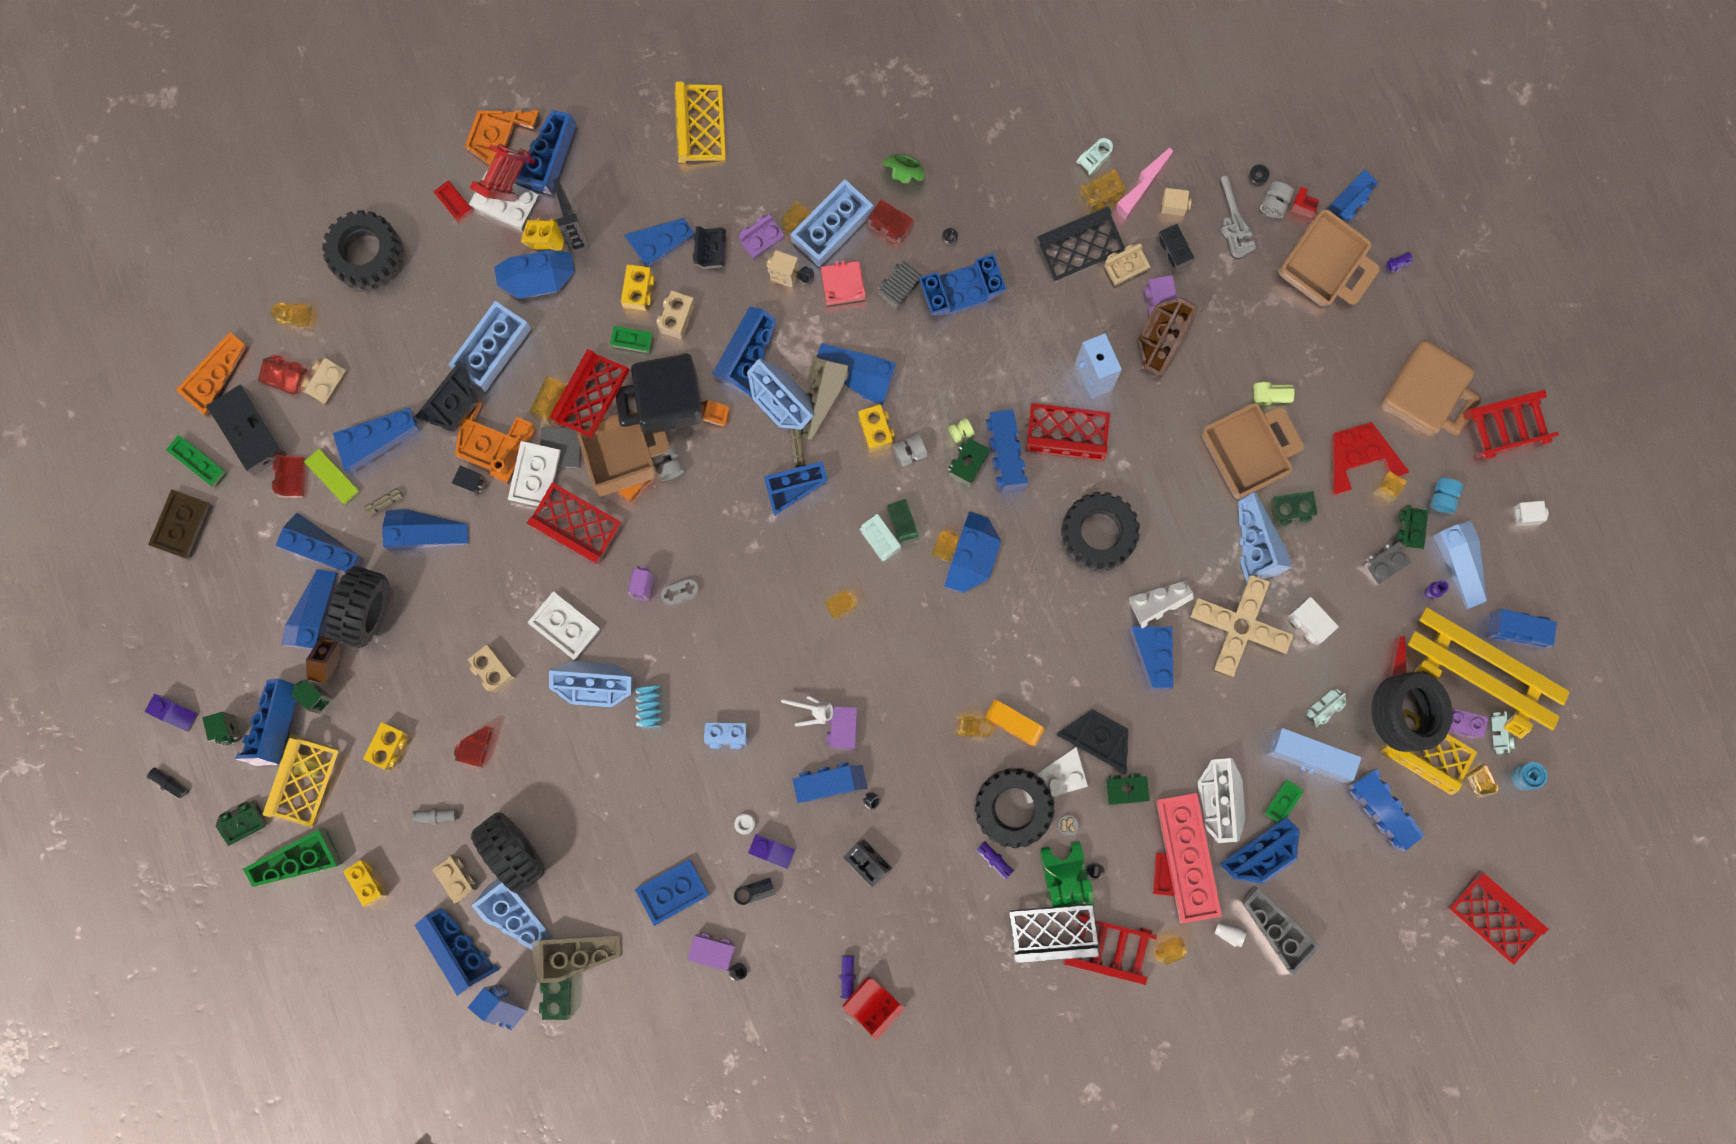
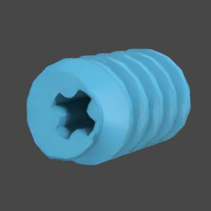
M646 685L635 690V693L641 695L635 698L637 702L641 703L635 706L637 710L641 711L636 714V717L642 719L636 722V726L642 728L662 727L656 724V722L662 720V718L656 716L657 713L662 712L661 709L656 708L657 705L661 704V701L655 700L656 697L661 696V693L655 692L656 689L661 688V685Z

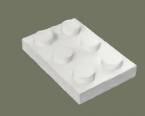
M514 183L512 192L518 195L515 202L485 198L475 192L469 205L482 213L523 231L540 196Z
M521 441L508 500L538 507L550 484L554 483L561 450Z
M554 591L527 622L575 661L601 630Z

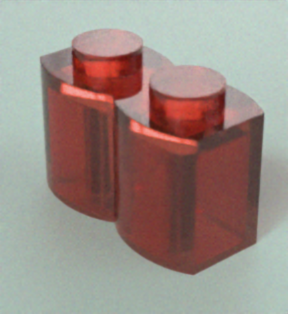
M883 200L878 202L868 217L869 227L877 233L880 231L885 233L886 238L894 243L896 241L902 243L914 224V220L910 216Z

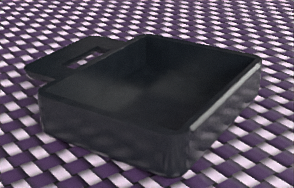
M689 353L638 362L631 366L633 384L621 386L615 397L620 426L627 427L639 424L641 431L649 435L702 423L704 415L696 369L692 356ZM629 395H635L637 414L630 415L627 397Z

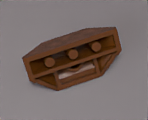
M1182 297L1155 305L1138 338L1144 368L1160 377L1163 376L1176 357L1194 323L1199 308L1197 305Z

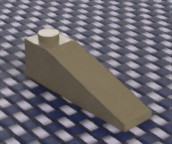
M815 356L812 357L807 381L811 383L809 393L806 394L810 397L814 416L802 429V437L812 440L842 389L844 381L848 378L847 365Z
M620 936L532 940L533 964L538 983L561 982L571 976L620 957Z

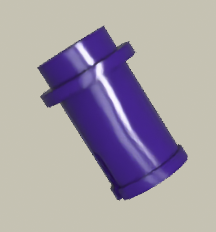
M1406 252L1396 258H1389V261L1386 262L1387 269L1390 272L1396 273L1400 268L1413 264V260H1409L1413 258L1411 253Z

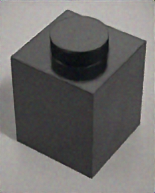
M460 465L452 484L461 490L478 496L479 492H482L485 488L486 478L482 474Z

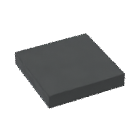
M541 427L540 445L561 450L557 468L580 469L581 447L577 432L569 428Z

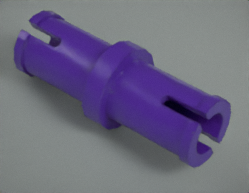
M1442 580L1431 583L1424 591L1425 596L1428 599L1441 597L1448 591V583L1446 581L1442 582Z
M986 841L976 850L989 862L988 865L990 867L993 866L1005 880L1015 871L1001 858L1002 855L1000 853L997 854Z
M841 955L842 965L841 974H839V979H841L840 998L848 999L853 994L854 980L856 979L854 974L855 956Z

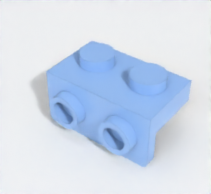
M705 723L704 743L709 745L710 749H722V745H730V749H742V746H747L746 724Z

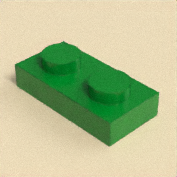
M614 326L610 346L650 353L653 333Z
M1285 780L1263 814L1278 824L1289 815L1304 791L1289 780Z

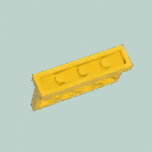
M676 82L674 93L678 163H686V161H725L722 85H684V82ZM687 91H696L700 96L693 102L687 96ZM709 91H718V97L714 101L705 94ZM701 98L710 104L704 111L696 104ZM692 107L701 113L695 120L688 115V111ZM712 107L719 112V116L714 120L707 114ZM703 116L711 122L705 129L697 123ZM694 125L701 131L696 138L689 133V130ZM713 125L720 131L716 138L707 132ZM704 134L712 141L706 148L698 141ZM694 144L703 150L699 155H690V148ZM715 144L721 149V155H713L709 149Z
M1405 709L1403 711L1404 719L1408 716L1414 720L1416 728H1411V730L1416 731L1420 726L1421 717ZM1447 734L1445 740L1449 741L1451 749L1442 751L1441 745L1436 746L1437 753L1429 754L1428 750H1423L1424 755L1417 756L1414 752L1398 751L1387 744H1384L1380 751L1450 795L1459 792L1462 786L1461 782L1477 754V751ZM1463 750L1470 754L1467 761L1460 762L1457 751ZM1452 752L1456 763L1447 765L1443 754ZM1439 755L1442 766L1435 767L1432 765L1430 757ZM1457 766L1459 772L1457 779L1450 776L1448 768Z
M291 733L263 815L268 817L275 816L312 827L339 749L299 738L298 735ZM300 745L310 746L313 753L302 758L299 753ZM323 751L333 753L331 760L322 764L318 754ZM315 756L320 766L309 770L304 761ZM302 763L306 772L295 777L292 768ZM322 769L325 778L316 783L311 773ZM308 775L313 785L302 790L298 780ZM295 782L299 792L289 796L285 790L286 785ZM315 788L318 798L309 802L305 792ZM301 794L306 804L295 808L291 799ZM288 801L292 811L286 814L278 812L279 805ZM308 807L312 813L310 820L302 819L298 811Z

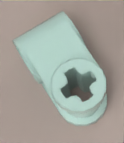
M1106 138L1098 140L1078 158L1076 163L1078 165L1081 164L1088 171V175L1092 176L1111 157L1112 142ZM1105 147L1108 149V152L1102 153L1099 151V148Z

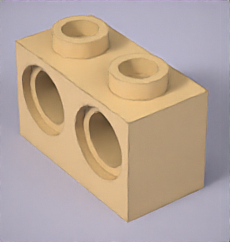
M775 250L774 255H770L767 261L770 280L793 288L797 273L799 272L798 258Z
M671 291L670 295L665 297L663 314H659L656 322L660 333L683 339L695 305L694 298ZM677 302L683 303V306L679 309L673 308V305ZM670 320L676 321V325H675V326H673V327H668V326H666L668 321H670Z
M487 644L467 659L471 664L468 666L475 676L479 674L483 679L481 684L487 691L491 690L497 693L515 678ZM483 657H487V665L485 667H480V659ZM499 673L500 680L497 683H492V675Z

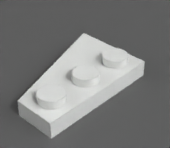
M1187 581L1131 596L1129 597V603L1141 628H1144L1150 620L1154 618L1158 620L1163 617L1164 612L1175 610L1193 600L1194 597Z
M1076 747L1036 774L1049 786L1052 791V797L1088 787ZM1025 792L1028 803H1032L1031 796Z

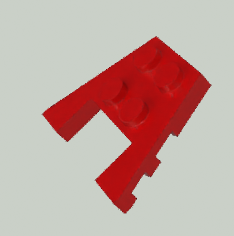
M1372 422L1332 434L1333 496L1352 490L1346 473L1350 469L1384 460L1390 479L1409 473L1406 466Z

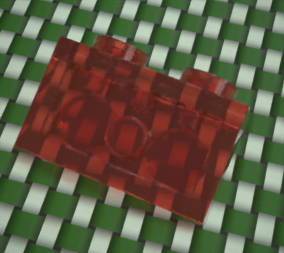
M278 355L264 358L258 381L287 393L297 394L301 377L307 373V369L301 367L302 365L299 363L287 362Z
M276 455V460L273 461L275 480L272 481V491L280 498H304V461L306 460L304 457Z

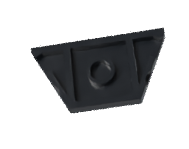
M459 361L415 415L417 419L426 420L430 424L441 426L448 431H456L478 404L466 365L463 361Z
M1094 709L1056 734L1057 737L1123 774L1127 773L1129 729Z

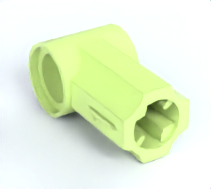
M1268 382L1253 384L1254 404L1267 406L1272 403H1293L1294 401L1293 385H1271Z

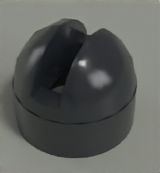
M947 228L943 231L942 240L947 245L955 244L958 239V233L953 228ZM950 232H952L953 234L950 236L948 240L946 237Z
M805 266L799 270L797 278L800 282L809 284L814 278V271L812 268Z
M874 792L866 793V798H863L864 805L870 810H875L881 802V797Z
M1092 863L1087 867L1086 873L1091 880H1099L1104 876L1105 869L1099 863Z
M737 963L729 969V977L734 981H740L747 976V969L742 963Z

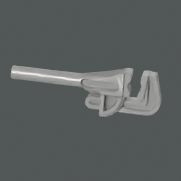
M1226 175L1221 177V182L1232 216L1231 220L1230 218L1224 219L1223 227L1220 231L1227 238L1232 255L1236 258H1242L1255 251L1256 246L1254 241H1249L1248 243L1241 242L1238 245V242L1242 239H1250L1252 231L1239 213L1229 177Z

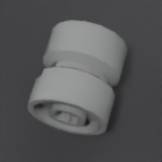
M1271 182L1260 210L1270 217L1283 218L1288 208L1287 204L1290 203L1295 193L1293 188L1282 182Z
M918 433L908 436L907 441L901 439L892 443L893 451L901 467L912 464L913 459L919 461L928 457L923 441ZM905 447H909L911 455H907Z
M669 445L670 449L668 452L652 457L654 465L658 466L656 471L660 481L670 480L684 473L681 461L677 460L678 453L674 445Z

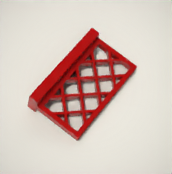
M587 349L549 418L563 428L566 427L589 438H593L630 369ZM599 363H605L606 369L597 372L596 369ZM617 369L622 370L619 377L612 378L611 372ZM608 374L609 381L600 384L598 377ZM595 379L597 386L587 390L589 381ZM611 386L610 394L603 396L601 389ZM598 391L600 398L590 401L589 394ZM585 396L587 403L578 407L579 399ZM601 403V410L593 413L592 406ZM588 408L590 415L581 419L579 412ZM576 413L577 421L567 423L570 415ZM592 420L589 432L584 430L583 423Z
M1031 403L1025 452L1105 461L1108 449L1110 412ZM1034 409L1043 410L1047 416L1039 421L1034 415ZM1060 412L1066 416V419L1058 423L1053 415ZM1082 415L1086 421L1078 425L1073 417ZM1096 417L1105 418V424L1100 428L1092 421ZM1050 418L1056 426L1048 431L1042 423ZM1068 421L1075 427L1070 433H1067L1062 427ZM1088 423L1095 429L1089 436L1081 429ZM1038 426L1045 433L1041 437L1032 436V430ZM1059 429L1064 434V437L1055 439L1051 433ZM1079 431L1085 439L1076 442L1072 439L1071 435ZM1098 433L1103 439V445L1095 444L1090 438Z
M552 482L533 516H530L526 524L593 563L600 564L604 552L622 522ZM555 488L561 492L563 500L552 503L550 495ZM572 500L578 501L580 510L569 513L567 502ZM564 503L566 514L556 516L553 505ZM550 507L552 518L543 519L539 514L543 508ZM589 510L595 511L597 520L587 523L584 512ZM581 513L584 524L573 526L570 515ZM567 517L570 527L560 529L557 519ZM606 520L614 522L615 525L612 530L604 533L601 522ZM598 523L601 534L590 536L587 525ZM585 527L587 538H576L574 529ZM602 536L603 546L598 551L593 548L591 539Z
M1480 870L1476 874V878L1450 905L1449 909L1514 965L1535 941L1549 929ZM1477 884L1483 888L1484 898H1472V890ZM1487 893L1490 894L1492 897L1487 898ZM1497 900L1500 904V912H1488V901ZM1473 901H1484L1485 913H1473ZM1461 902H1469L1470 913L1461 914L1455 908ZM1503 907H1505L1508 910V912H1504ZM1513 914L1516 917V926H1505L1504 915ZM1489 915H1500L1501 927H1489ZM1474 916H1485L1486 927L1477 928L1474 925ZM1519 920H1520L1525 926H1520ZM1517 929V941H1506L1505 930ZM1520 929H1530L1535 934L1529 940H1521ZM1490 930H1501L1502 941L1493 942L1490 939ZM1506 944H1518V952L1513 958L1507 954Z

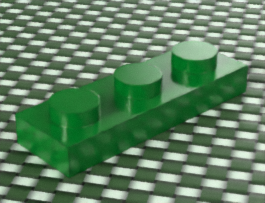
M180 435L166 449L167 452L212 487L226 473V471Z

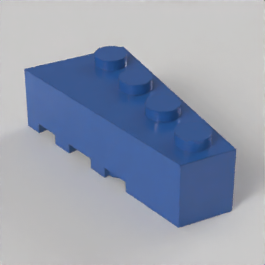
M556 110L551 111L540 128L538 137L529 146L528 152L531 153L530 157L535 159V162H524L515 184L553 195L555 189L553 180L559 177L577 125L571 114Z
M406 408L334 432L333 436L343 469L352 475L360 467L368 465L381 454L384 455L392 447L403 443L419 433L420 428L415 413L410 408Z
M1014 410L990 412L989 419H986L987 431H991L992 438H989L990 449L995 452V458H992L994 470L998 469L999 477H996L997 489H1001L1002 494L1025 491L1028 485V478L1023 476L1025 475L1024 460L1020 459L1021 444L1016 437L1018 436Z
M269 679L266 681L257 704L260 707L259 711L252 716L250 723L253 726L249 735H245L242 743H245L242 753L238 752L235 759L255 766L280 764V760L283 757L284 744L288 737L289 724L293 718L296 699L290 694L294 691L293 687L295 684L281 679Z

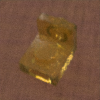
M940 530L931 556L950 563L959 541V537H956L957 534L950 530H945V532Z

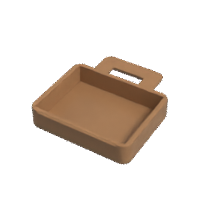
M1322 210L1316 214L1282 262L1278 273L1283 279L1318 305L1324 307L1331 304L1337 295L1351 305L1357 304L1378 274L1380 268L1378 264L1366 256L1371 248V242L1331 211ZM1359 265L1365 269V272L1354 288L1350 290L1345 284Z
M1423 340L1413 349L1381 402L1382 408L1427 436H1434L1441 428L1452 435H1460L1469 421H1465L1463 413L1469 409L1476 408L1481 401V396L1467 387L1474 376V369L1430 341ZM1460 397L1466 400V403L1456 419L1452 421L1448 416Z
M1250 404L1206 426L1201 433V437L1233 497L1238 500L1287 477L1292 472V465L1288 458L1304 449V444L1286 411L1281 407L1263 414L1259 405ZM1276 421L1289 442L1284 447H1281L1270 427V424Z
M629 410L630 415L637 414L636 411ZM618 414L602 420L593 438L577 432L589 477L597 495L605 496L655 478L656 469L652 457L664 454L670 449L665 431L654 433L656 445L648 447L640 425L622 427L619 424ZM592 423L583 426L584 430L589 432Z

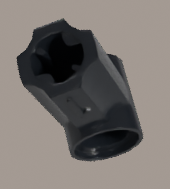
M769 877L738 887L734 892V899L739 905H747L776 894ZM741 890H746L749 893V899L745 902H741L737 898V894Z

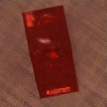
M485 726L462 739L454 750L455 761L482 768L494 728Z

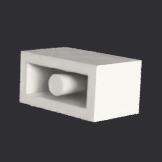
M1312 597L1305 600L1289 615L1292 618V624L1298 629L1301 628L1306 633V639L1316 645L1322 643L1339 627Z

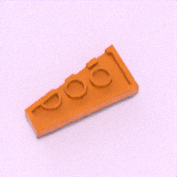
M229 332L176 388V391L207 417L210 411L206 405L218 398L247 346Z

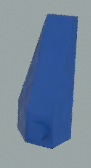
M821 343L817 357L848 366V378L844 381L847 387L854 390L865 400L881 405L884 404L896 371V363L880 357Z
M408 509L388 510L385 513L382 525L383 547L389 551L469 544L468 524Z
M319 569L315 571L285 624L281 645L312 650L319 637H325L326 617L334 593L337 572Z

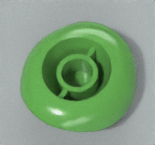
M893 154L885 158L882 165L892 168V178L900 180L901 183H910L912 178L918 181L925 179V170L922 164L911 156Z

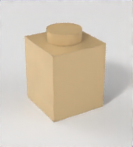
M1165 188L1161 213L1184 216L1191 207L1192 198H1188L1189 191Z

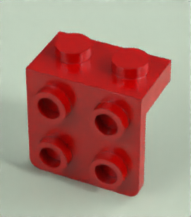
M871 977L866 978L842 1005L843 1010L859 1022L876 1040L905 1009L894 996Z

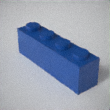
M749 307L712 375L725 385L752 398L747 372L759 358L764 360L765 346L770 342L776 319L764 309Z
M296 513L286 523L275 545L284 551L344 573L351 567H361L364 558L299 513Z
M1377 768L1368 770L1348 785L1351 789L1350 794L1355 800L1361 801L1364 805L1363 810L1369 817H1374L1378 822L1376 824L1378 829L1390 837L1391 840L1389 842L1396 850L1407 851L1425 835L1412 816L1407 812L1404 814L1402 811L1404 806L1401 801L1395 796H1391L1389 784L1387 782L1384 783L1378 778L1381 775Z
M442 908L427 914L415 924L416 929L457 996L500 970L495 964L492 965L486 959L488 956L483 951L479 952L472 944L473 940L459 930L460 927Z

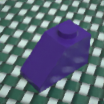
M158 694L153 695L144 711L161 721L189 732L198 713Z
M755 834L748 854L788 869L795 849Z

